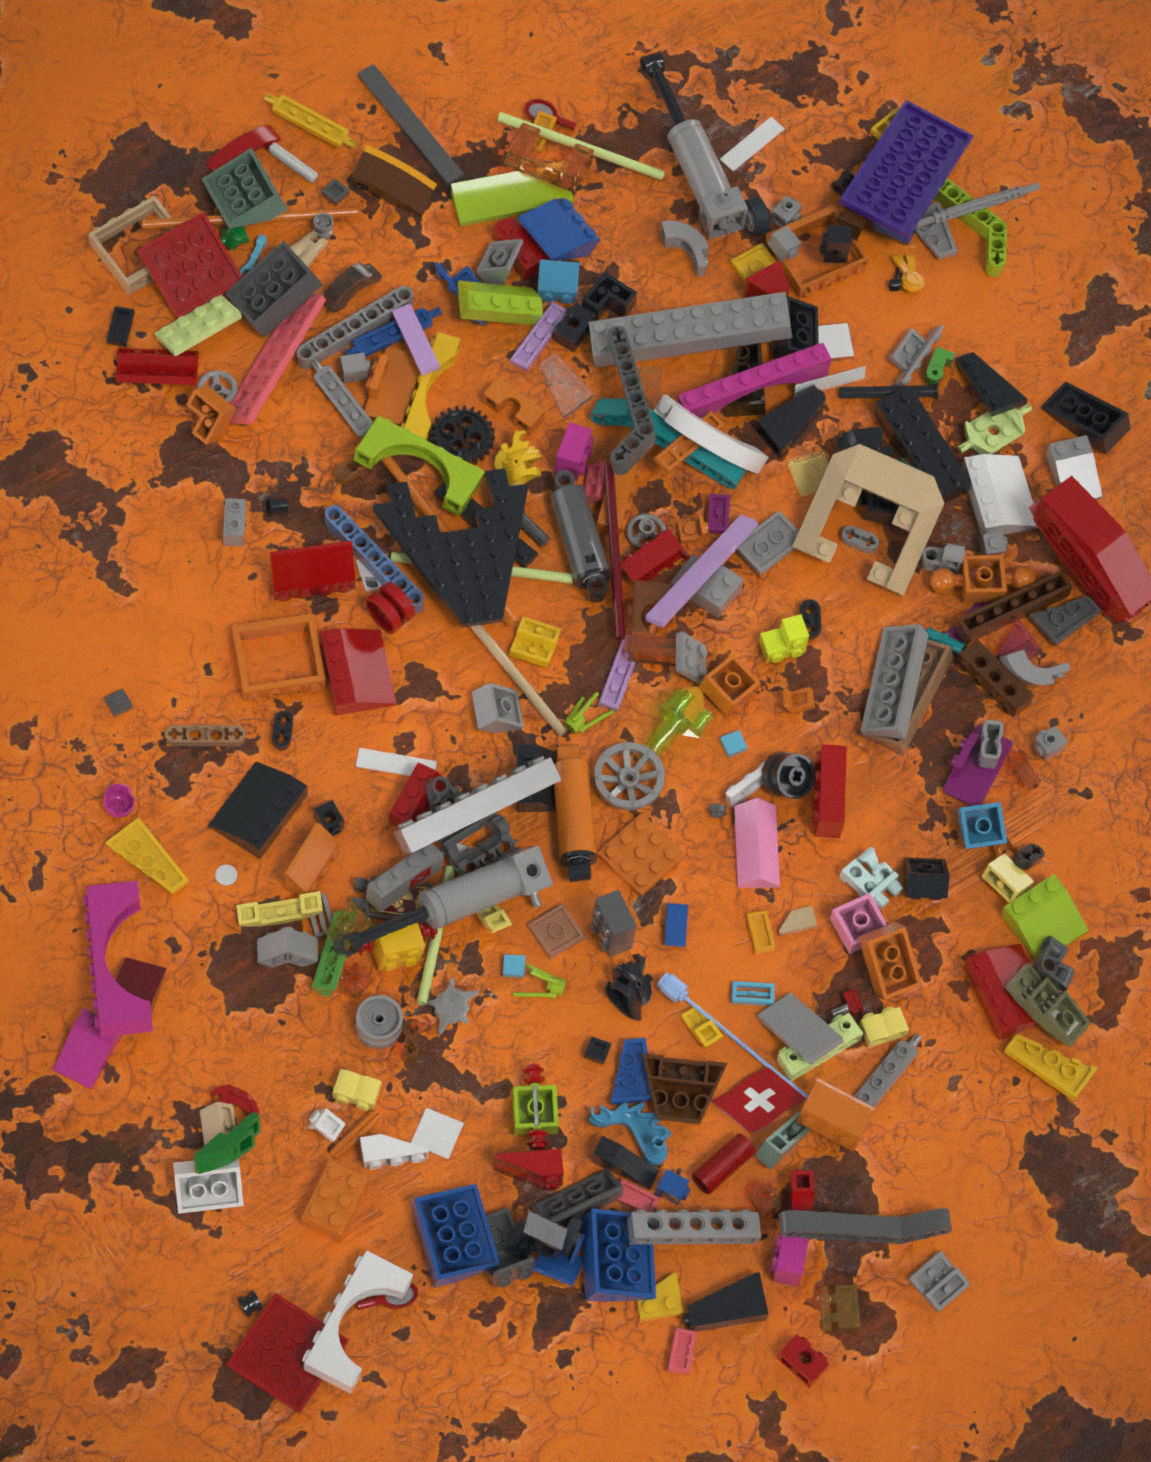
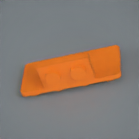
M386 348L384 355L381 354L379 360L374 362L372 372H374L373 378L369 377L366 389H369V398L364 411L369 418L377 419L378 416H381L400 426L404 420L420 371L412 354Z

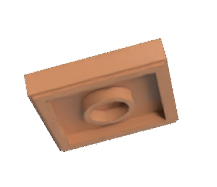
M563 903L527 924L528 929L550 960L586 939V936Z

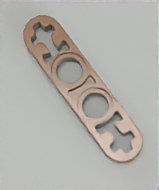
M172 725L165 730V740L170 746H241L246 741V730L240 725ZM197 731L201 734V737L198 740H192L189 737L190 733ZM218 731L222 734V737L219 740H213L210 734ZM172 732L177 733L176 739H172ZM183 732H186V740H183ZM225 732H228V740H225ZM235 732H239V739H235Z

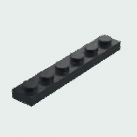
M445 482L434 491V496L444 502L446 496ZM471 499L460 517L473 528H478L474 511L483 507ZM518 538L514 562L520 567L527 568L538 557V553L521 538Z

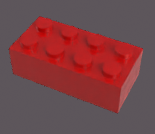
M822 744L820 751L816 752V760H814L816 773L813 784L815 797L812 801V810H814L812 829H815V837L840 839L845 823L847 746Z

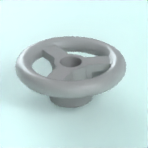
M215 370L201 377L197 388L203 387L204 383L213 377L211 388L216 393L225 398L229 403L235 398L237 383L229 373ZM219 377H223L230 382L231 390L223 387Z
M644 513L636 515L629 521L626 527V535L629 542L639 549L642 543L638 541L642 538H656L658 532L655 531V523L659 526L660 532L666 530V527L657 516ZM641 520L639 523V533L633 536L632 528L635 523Z

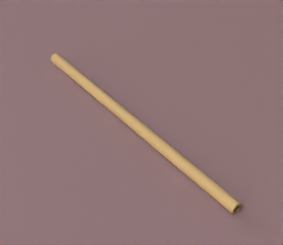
M482 625L471 626L470 628L559 737L562 736L567 729Z

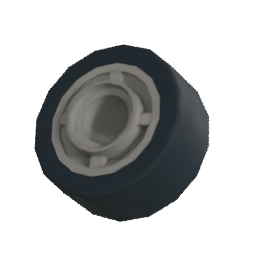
M760 197L744 200L748 207L745 223L746 231L751 236L768 232L770 229V217L764 201Z

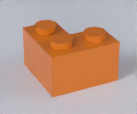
M208 385L194 389L186 403L191 410L200 416L192 434L206 445L218 442L237 410Z

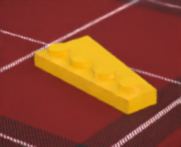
M139 817L105 842L106 846L172 895L189 883L187 877Z
M1019 1034L1015 1035L1004 1051L1008 1056L1073 1101H1075L1098 1069L1092 1065L1090 1067L1086 1066L1078 1059H1070L1060 1055L1061 1052L1054 1049L1052 1051L1042 1047V1044Z

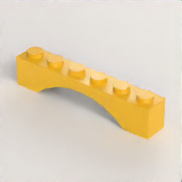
M440 332L430 342L440 369L424 376L421 373L419 374L417 381L419 387L418 389L414 388L411 400H414L412 406L408 405L405 417H408L406 423L402 422L401 425L402 428H406L411 433L423 437L427 441L431 431V421L425 404L427 393L436 378L455 364L460 350L461 338Z

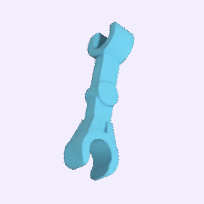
M262 234L258 236L256 247L250 255L248 263L240 270L242 276L245 272H249L258 261L262 249L267 244V236Z

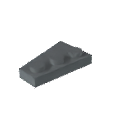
M1089 596L1066 602L1062 606L1047 608L1043 612L1031 613L1028 618L1056 647L1098 616L1102 610Z

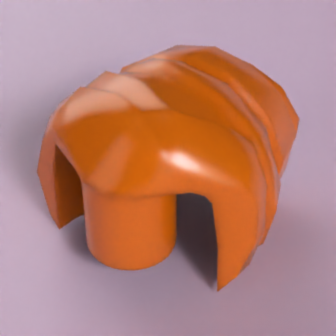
M1006 837L1007 844L993 845L997 858L1005 853L1013 860L1018 851V847L1012 843L1010 837Z

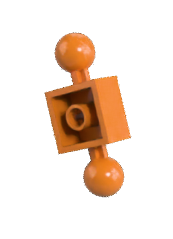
M1003 555L964 556L963 562L960 564V574H954L947 568H938L930 576V585L937 593L945 594L950 592L954 586H962L963 603L994 602L1006 596V585H1012L1018 591L1036 582L1034 571L1027 566H1019L1012 573H1005Z

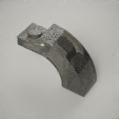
M358 262L341 273L323 293V296L326 298L324 305L332 313L345 309L348 302L357 292L364 287L379 282L382 275L370 263L363 265Z

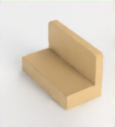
M216 1102L200 1110L204 1146L219 1132L227 1135L236 1127L233 1104Z

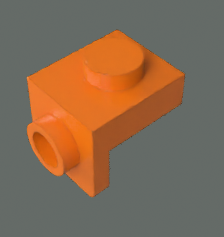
M807 687L790 691L788 688H784L783 696H781L783 707L791 714L814 709L813 689Z

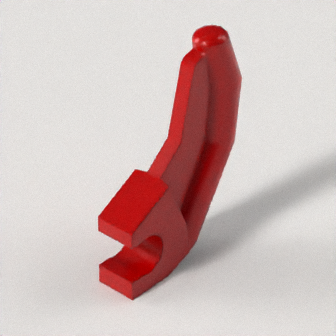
M225 1085L217 1087L210 1092L212 1098L216 1095L222 1097L217 1102L239 1106L248 1115L252 1112L260 1114L257 1102L248 1092L239 1088Z

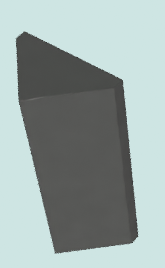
M606 1168L530 1205L533 1213H537L551 1222H556L560 1226H566L572 1217L580 1219L591 1209H600L617 1201L618 1198L623 1196V1186Z

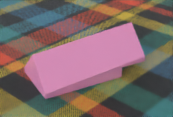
M755 798L734 806L738 888L780 887L776 805L760 798Z

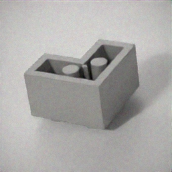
M283 927L280 931L267 933L266 936L257 939L258 963L272 968L287 962L301 967L318 962V938L309 935L307 932L296 931L292 927Z

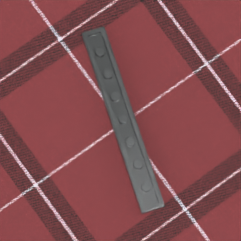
M373 64L358 73V78L444 183L450 186L452 183L462 179L464 173L377 67Z

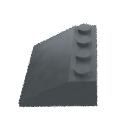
M283 240L225 294L251 325L265 338L323 284Z

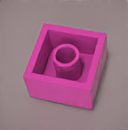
M569 422L556 457L555 475L561 470H567L573 473L575 481H578L580 475H584L587 458L590 459L593 451L594 438L591 437L592 429Z
M778 1234L773 1252L777 1253V1255L774 1254L770 1268V1274H773V1282L793 1286L799 1285L803 1274L809 1239L782 1237L781 1234Z

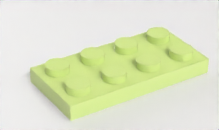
M219 295L204 305L195 308V310L185 316L178 318L173 323L164 326L154 334L156 339L176 357L241 319L242 315L227 299Z

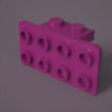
M977 725L973 733L971 732L968 738L964 737L959 747L962 751L959 755L955 754L950 764L953 766V769L943 787L945 794L969 806L982 805L1013 745L1011 740L1002 736L1000 741L1002 751L994 769L979 767L978 753L981 748L979 738L983 729L981 725Z

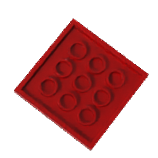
M204 212L136 250L176 320L211 301L214 297L225 293L243 277Z
M275 1293L226 1363V1367L300 1414L323 1381V1379L304 1370L305 1362L302 1359L308 1349L312 1350L315 1345L313 1339L318 1330H323L325 1324ZM339 1333L340 1344L344 1350L349 1343V1339Z

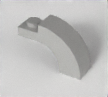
M662 221L660 233L664 247H677L686 251L692 258L697 277L705 276L706 268H708L709 246L702 234L692 226L682 222Z
M1025 650L999 657L1000 662L1022 684L1027 686L1040 687L1054 684L1053 679L1065 676L1064 672L1070 670L1068 662L1049 668H1039L1029 661Z

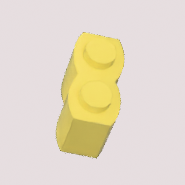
M887 1007L880 1014L868 1013L862 1017L859 1023L868 1048L907 1036L909 1032L900 1007Z
M340 1069L332 1092L333 1098L336 1099V1102L343 1105L348 1103L355 1104L358 1109L368 1111V1109L374 1110L382 1087V1081Z

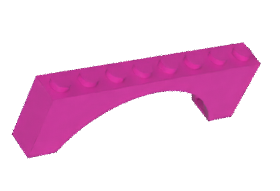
M820 343L679 394L677 403L701 419L710 411L715 414L729 403L756 390L783 383L801 384L828 376L832 358L824 343Z
M138 881L87 886V895H83L84 907H89V912H85L86 925L90 924L91 928L86 929L87 941H92V946H88L89 959L94 961V963H90V974L95 976V981H91L92 994L97 993V998H93L94 1011H98L99 1015L94 1016L95 1028L100 1029L101 1037L152 1032L150 1001L136 997L123 989L114 980L105 962L106 949L116 929L127 918L141 910Z

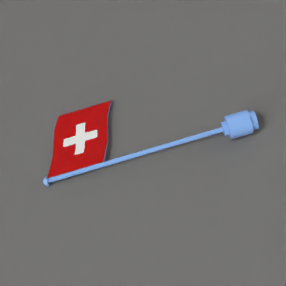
M668 972L664 974L657 983L663 994L674 1003L678 1000L680 1002L683 1000L687 1001L707 1019H712L718 1028L767 1067L747 1077L727 1094L711 1100L712 1103L751 1134L767 1127L787 1110L807 1100L808 1095L688 998V986L674 974L670 975Z

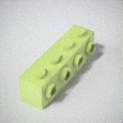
M850 1013L844 1016L842 1014L832 1019V1023L829 1024L831 1028L843 1037L844 1042L813 1064L809 1065L789 1046L782 1048L778 1052L776 1062L791 1082L861 1040L863 1032Z

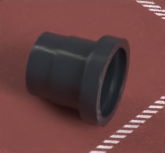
M267 497L266 509L268 516L274 517L275 514L287 513V498Z

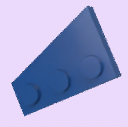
M646 1038L624 1040L610 1105L622 1104L624 1102L628 1104L653 1101L642 1053L648 1054Z

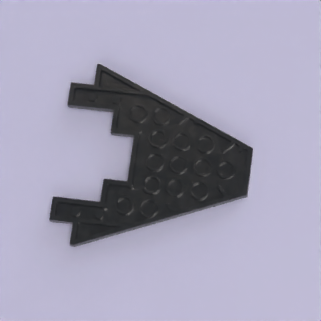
M505 468L485 471L484 476L492 507L475 509L474 515L478 528L440 533L436 515L416 517L408 482L387 484L390 502L374 504L372 508L373 512L462 628L499 623L503 620L528 492V484L509 486Z

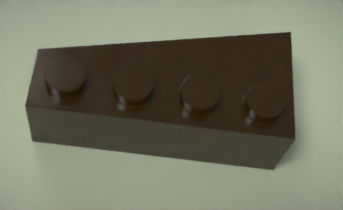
M761 343L738 346L732 375L763 364ZM764 388L744 395L726 405V417L766 415Z

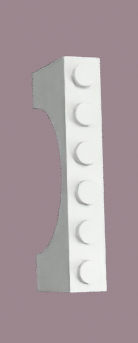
M366 1251L364 1256L360 1255L354 1265L357 1268L353 1275H348L344 1283L346 1289L343 1294L339 1292L334 1301L336 1307L333 1312L329 1311L323 1321L326 1324L322 1331H317L313 1339L315 1345L312 1350L308 1349L302 1359L305 1362V1371L350 1394L361 1376L362 1368L348 1358L340 1344L338 1328L342 1317L353 1304L369 1296L389 1295L402 1300L413 1280L412 1273L369 1251Z

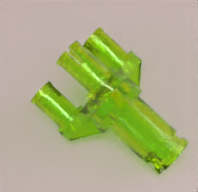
M677 688L668 701L662 703L660 709L663 722L650 736L649 741L644 744L659 757L662 756V752L667 750L679 734L700 738L704 733L703 729L714 718V715L706 709H703L694 722H690L684 716V710L695 699V696L686 689L682 692Z

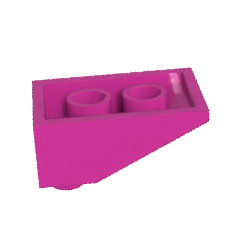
M83 1008L70 1031L53 1071L92 1090L122 1035L101 1037L100 1029L95 1028L94 1016L99 1015Z

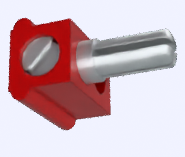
M851 989L844 992L843 996L846 1004L831 1010V1014L835 1017L846 1012H850L851 1015L861 1013L863 1008L856 990Z

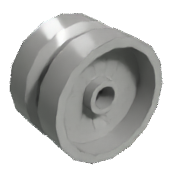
M383 995L371 996L364 1000L358 1007L356 1014V1032L362 1043L370 1048L384 1049L389 1048L398 1041L403 1027V1014L398 1003L392 998Z

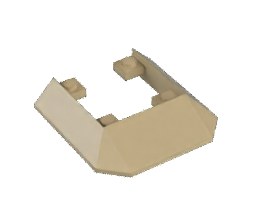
M858 444L832 455L792 547L830 563L838 544L821 537L820 534L835 500L855 507L862 489L899 505L891 524L908 531L909 534L894 568L875 561L867 580L904 596L943 508L944 501L934 476Z

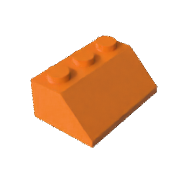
M316 822L285 872V889L297 896L299 894L316 892L319 887L317 883L321 878L324 879L326 877L330 862H335L339 856V842L321 824Z
M817 1079L796 1122L854 1152L875 1108Z

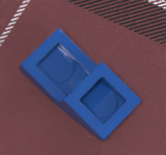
M667 903L664 945L686 947L688 905Z

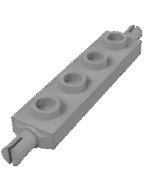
M314 359L318 366L313 361L310 363L316 370L313 378L358 437H364L373 425L372 420L329 365L323 367L318 359Z
M915 1033L909 1042L900 1040L854 1097L875 1108L918 1055L916 1046L922 1040V1037Z

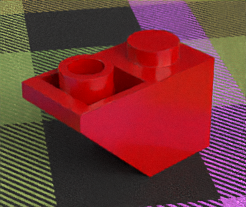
M792 1170L789 1177L790 1210L813 1211V1170Z

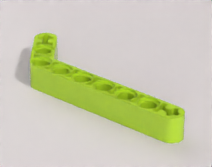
M948 178L934 198L945 209L975 200ZM987 208L957 217L986 239L985 271L991 277L1000 276L1006 262V223Z

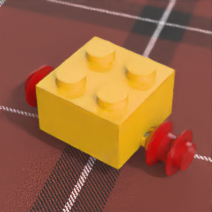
M420 921L364 944L363 948L358 950V953L362 956L365 950L369 954L373 951L378 971H392L404 965L411 967L420 961L426 937L430 936L434 940L438 930L432 929L428 923L423 925Z

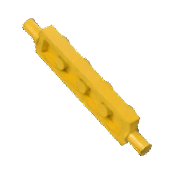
M269 93L265 95L264 101L273 105L272 113L337 148L343 144L353 149L356 147L358 142L348 137L349 130L285 95H281L278 98Z

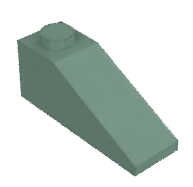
M800 1111L769 1136L756 1153L755 1157L770 1170L780 1163L811 1131V1129L796 1122Z

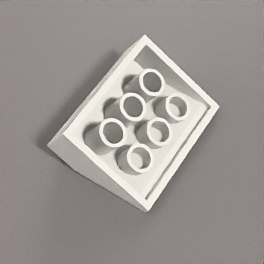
M981 454L964 458L961 467L971 482L968 494L981 536L984 534V531L996 529V532L1003 531V535L1039 528L1033 521L1034 517L1028 508L1033 504V500L1019 456Z

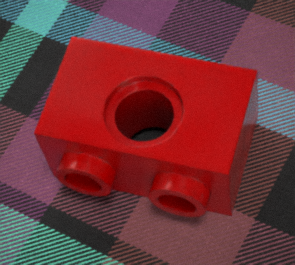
M797 1334L779 1352L777 1357L784 1366L809 1388L829 1366L827 1357L819 1351L816 1352L811 1348V1343L806 1338H800ZM807 1356L810 1359V1363H802L799 1357Z

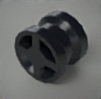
M253 1290L249 1291L247 1296L237 1298L239 1306L247 1318L252 1315V1312L263 1309L258 1296Z

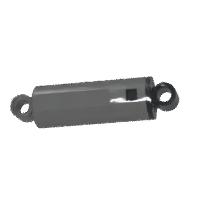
M561 470L555 475L554 492L551 494L550 500L576 586L580 589H586L588 600L599 603L605 599L607 582L611 578V573L585 489L581 485L574 484L575 478L573 473ZM566 482L568 483V485H562L560 483ZM596 587H597V588H600L601 590L595 591V590H593L592 588H596Z

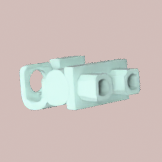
M871 846L847 865L839 876L860 897L870 893L880 910L889 902V899L883 894L885 891L896 897L903 890V887L897 880L899 875L895 871L893 872L886 862L878 863L875 849ZM863 862L868 863L867 868L872 871L871 874L861 865Z

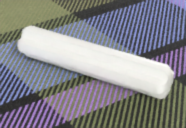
M273 143L269 147V153L309 182L313 183L318 178L317 172L277 143Z

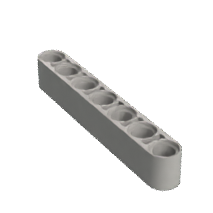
M401 286L300 345L297 349L298 366L302 369L312 368L310 364L312 361L317 365L314 359H318L320 363L351 345L353 339L395 319L392 314L393 310L407 304L413 305L412 289L408 286Z

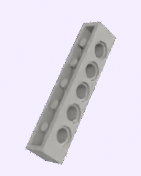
M748 1209L739 1212H731L730 1210H720L718 1212H710L709 1210H699L697 1212H689L688 1210H678L676 1212H668L667 1210H657L655 1212L636 1210L627 1219L629 1245L756 1244L761 1238L759 1212H752ZM647 1223H652L656 1230L650 1229ZM669 1223L675 1224L677 1230L670 1228ZM690 1223L696 1224L698 1230L693 1229ZM711 1223L717 1224L719 1230L714 1229ZM732 1223L738 1224L740 1230L735 1229L732 1226Z

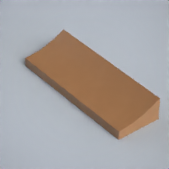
M927 640L906 740L884 736H864L865 739L883 745L904 757L953 659L951 646Z

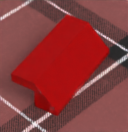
M119 348L117 353L116 382L197 385L199 351L186 350L175 357L169 350Z

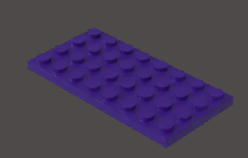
M905 100L840 198L839 204L908 240L969 146L974 135Z

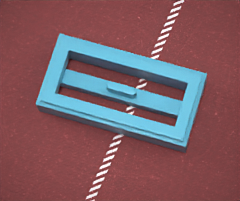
M732 981L731 1004L771 1006L774 1004L775 984ZM737 988L770 990V992L737 991ZM736 996L764 997V998H770V999H763V998H746V997H736Z

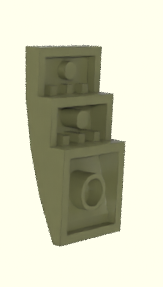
M1030 962L1023 965L1004 987L1034 1021L1068 1047H1071L1091 1024L1066 990L1060 993L1048 976L1042 979Z

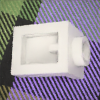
M325 1108L315 1110L309 1118L310 1123L307 1127L310 1130L316 1129L329 1141L333 1142L346 1123Z

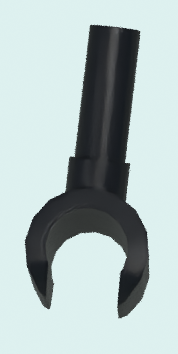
M896 267L895 279L889 280L890 291L900 290L901 279L898 267Z

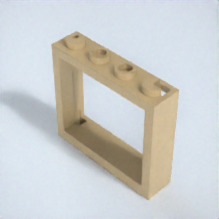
M155 196L146 201L143 200L134 208L127 209L117 218H111L106 224L96 227L94 231L88 234L90 246L128 295L151 283L153 279L145 267L126 278L101 243L153 213L158 219L172 218ZM166 228V230H167L168 232L171 231L172 229H174V228Z

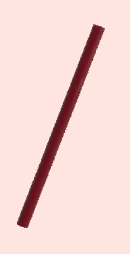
M611 465L604 466L615 639L623 640L626 637L615 475Z

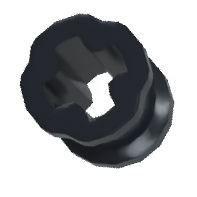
M848 170L842 171L840 178L831 183L833 191L842 196L855 176Z

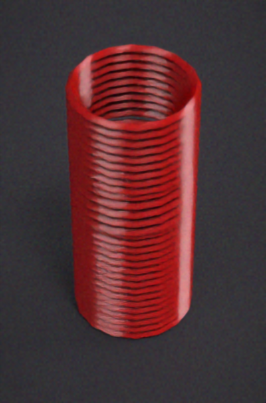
M737 1133L692 1173L693 1181L704 1193L710 1195L756 1154L754 1145L746 1136Z

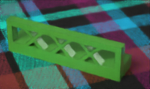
M335 911L312 985V988L323 997H330L331 991H336L346 959V955H339L335 952L333 942L337 936L354 931L359 913L356 911ZM347 939L344 941L343 944L346 950L349 949L350 942Z

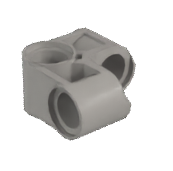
M947 543L944 548L927 547L920 558V565L927 571L947 568L954 574H957L960 564L963 562L965 546ZM927 556H930V557H932L934 560H929V559H927L926 557H927Z

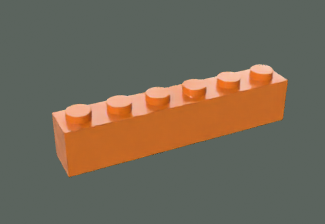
M623 426L618 445L633 430L632 428ZM645 455L626 474L617 475L614 473L619 536L621 530L625 531L628 519H624L625 514H630L632 502L629 501L630 495H635L637 484H634L635 478L639 479L642 467H639V462L644 461ZM605 492L596 528L599 533L608 535Z

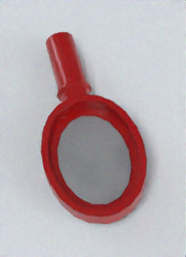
M532 99L525 105V113L532 121L535 120L540 110L557 117L556 123L571 130L576 129L577 123L557 115L554 105L546 100Z
M411 1283L402 1300L389 1295H380L358 1301V1310L374 1306L378 1307V1305L382 1304L389 1309L409 1307L418 1298V1288L414 1283Z

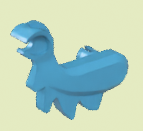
M624 1102L615 1111H610L606 1107L600 1106L599 1111L601 1113L599 1115L594 1114V1106H592L590 1116L588 1117L590 1124L602 1128L618 1124L628 1127L646 1162L655 1166L665 1162L668 1154L665 1141L670 1138L671 1131L666 1127L656 1125L662 1121L657 1120L656 1113H641L645 1108V1103L642 1102L628 1109V1104Z

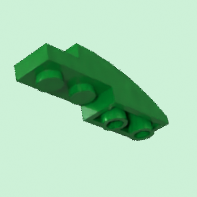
M252 1112L227 1135L219 1132L202 1149L197 1151L194 1155L195 1172L202 1174L225 1166L255 1147V1137L261 1132L260 1115Z

